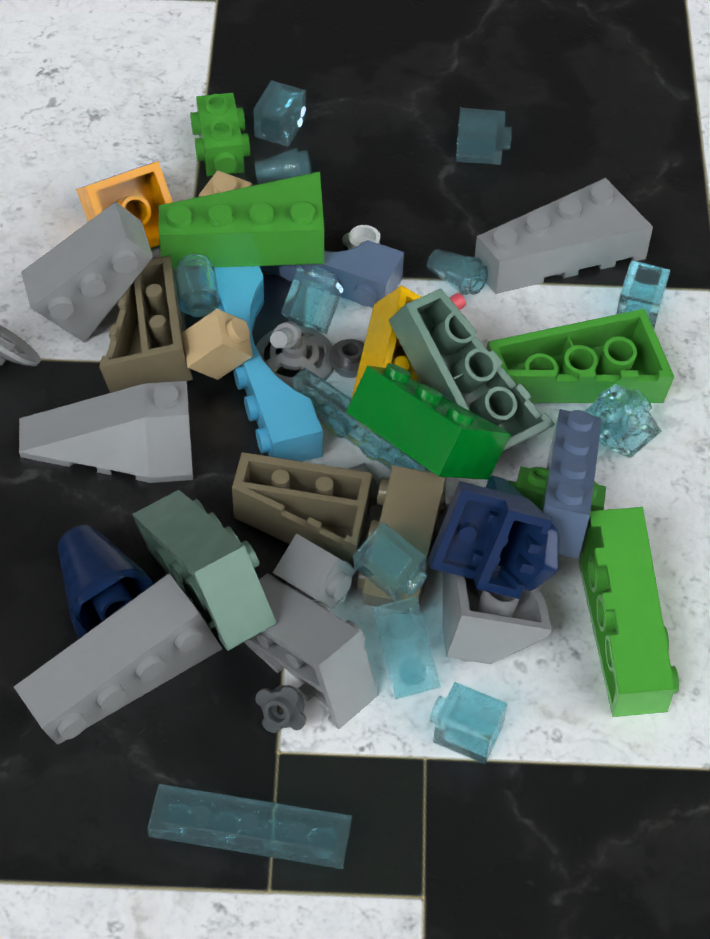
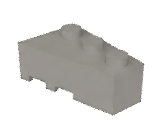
M114 202L24 269L21 274L30 308L85 343L153 257L142 221Z
M267 573L259 581L277 624L244 643L277 673L283 668L291 673L302 684L298 688L300 694L307 701L316 696L328 707L330 712L328 720L336 728L340 729L379 695L364 646L365 636L354 622L350 620L343 621L332 614L322 602L311 601L303 596L292 584L288 582L283 583Z

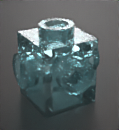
M615 384L603 391L597 397L596 402L585 410V412L592 416L602 418L599 442L609 450L629 458L633 457L662 432L649 412L652 409L651 403L637 389L630 391Z

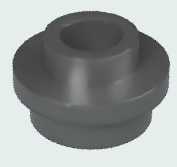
M345 339L333 345L330 350V363L340 376L346 378H355L357 376L364 347L363 342L355 339Z

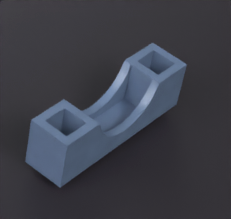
M366 240L361 245L350 250L340 252L324 251V264L260 266V269L283 277L288 281L298 282L321 290L324 293L333 294L357 302L362 306L373 308L376 302L397 289L403 278L404 252Z
M559 410L547 463L549 471L541 511L552 518V524L557 528L559 555L579 559L591 512L602 418L592 416L581 410Z

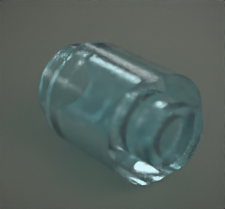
M191 254L183 257L178 262L175 270L179 308L185 314L194 317L207 316L217 309L220 304L215 267L204 255Z

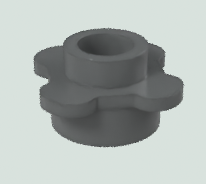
M281 685L272 691L268 688H263L256 694V703L261 706L264 715L262 725L268 732L276 733L280 728L289 727L293 730H300L306 724V716L303 714L304 699L295 687ZM277 706L283 708L284 713L279 712Z

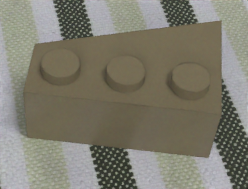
M165 256L152 259L118 302L120 311L116 324L111 325L109 348L106 356H102L99 365L110 393L146 383L193 380L192 369L187 368L182 332L186 330L181 287L171 257Z
M242 452L232 486L234 518L288 544L291 543L297 533L342 561H347L357 570L371 505L372 473Z
M393 465L390 479L382 478L377 504L383 505L380 521L372 520L367 546L373 547L370 564L364 562L361 564L357 589L363 590L365 605L417 616L430 567L428 558L438 536L437 526L440 513H443L446 504V477H438L434 473Z

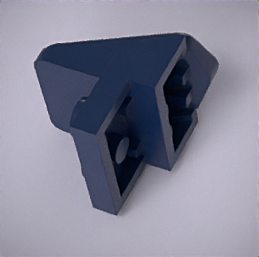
M492 475L488 480L486 488L459 481L428 561L431 569L474 579L476 589L520 599L523 590L532 591L538 588L558 571V531L552 524V518L544 514L531 500L520 494L504 478Z

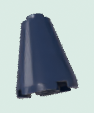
M80 525L67 531L58 543V553L71 624L79 638L155 584V581L149 574L93 526Z

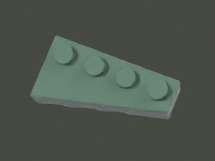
M177 490L132 514L148 551L166 574L170 573L190 601L195 602L210 629L216 627L220 642L228 651L277 624L254 569L259 566V560L252 546L246 540L241 543L230 526L222 527L219 519L213 512L207 514L198 499L192 501L183 492Z

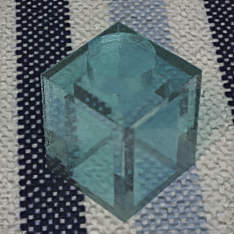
M271 80L254 107V137L289 147L306 118V90Z
M460 108L456 162L501 165L502 149L510 150L512 127H504L505 111Z
M631 260L616 314L645 308L655 329L670 270Z
M312 266L310 272L297 268L281 314L288 321L327 334L343 288L334 280L335 274L316 266Z
M384 522L378 526L352 556L355 569L395 602H398L405 593L408 596H412L427 578V574L424 573L426 570V556Z
M454 682L447 698L440 695L432 709L429 722L435 724L433 743L486 764L503 728L507 703Z

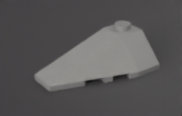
M187 381L141 384L19 418L20 457L67 467L75 463L97 467V473L111 475L113 471L135 475L136 480L148 483L193 480Z
M446 503L444 506L443 521L450 506V503ZM443 572L442 627L446 657L465 662L473 661L493 664L549 637L552 629L547 604L539 590H523L520 599L476 589L474 579Z

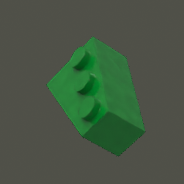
M390 363L387 364L386 368L367 365L346 413L438 477L489 480L511 433L445 398L436 389L414 381L410 378L411 373L402 367Z

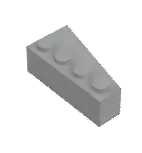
M604 178L478 235L473 269L492 291L498 294L544 283L545 277L560 275L563 278L576 276L579 269L597 265L600 270L614 267L616 261L631 258L633 262L647 257L653 226Z
M169 573L15 685L14 688L40 727L58 745L67 739L76 737L94 723L222 650V647L199 611Z

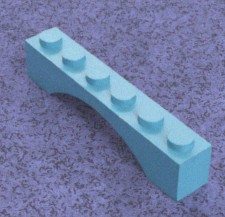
M260 266L206 268L207 275L201 276V284L205 298L213 299L214 304L211 305V311L219 309L246 321L250 331L253 357L233 369V374L238 390L245 389L247 396L244 397V404L249 421H257L259 428L255 432L261 454L268 453L269 457L301 462L323 457V430L311 399L295 391L279 379L262 360L253 341L252 331L255 320L264 304V282Z

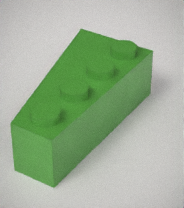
M320 172L159 205L161 257L170 256L174 269L324 264V219Z
M645 308L488 341L486 348L489 352L493 350L503 361L501 367L516 385L521 383L532 396L529 398L532 403H664L674 379L673 372Z
M643 507L591 511L578 564L612 717L668 712L673 694H677L679 691V677L676 667L670 664L668 652L669 637L667 629L663 624Z

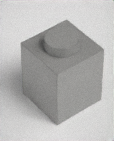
M296 533L273 573L333 609L338 600L342 599L349 591L352 582L351 578L356 569Z

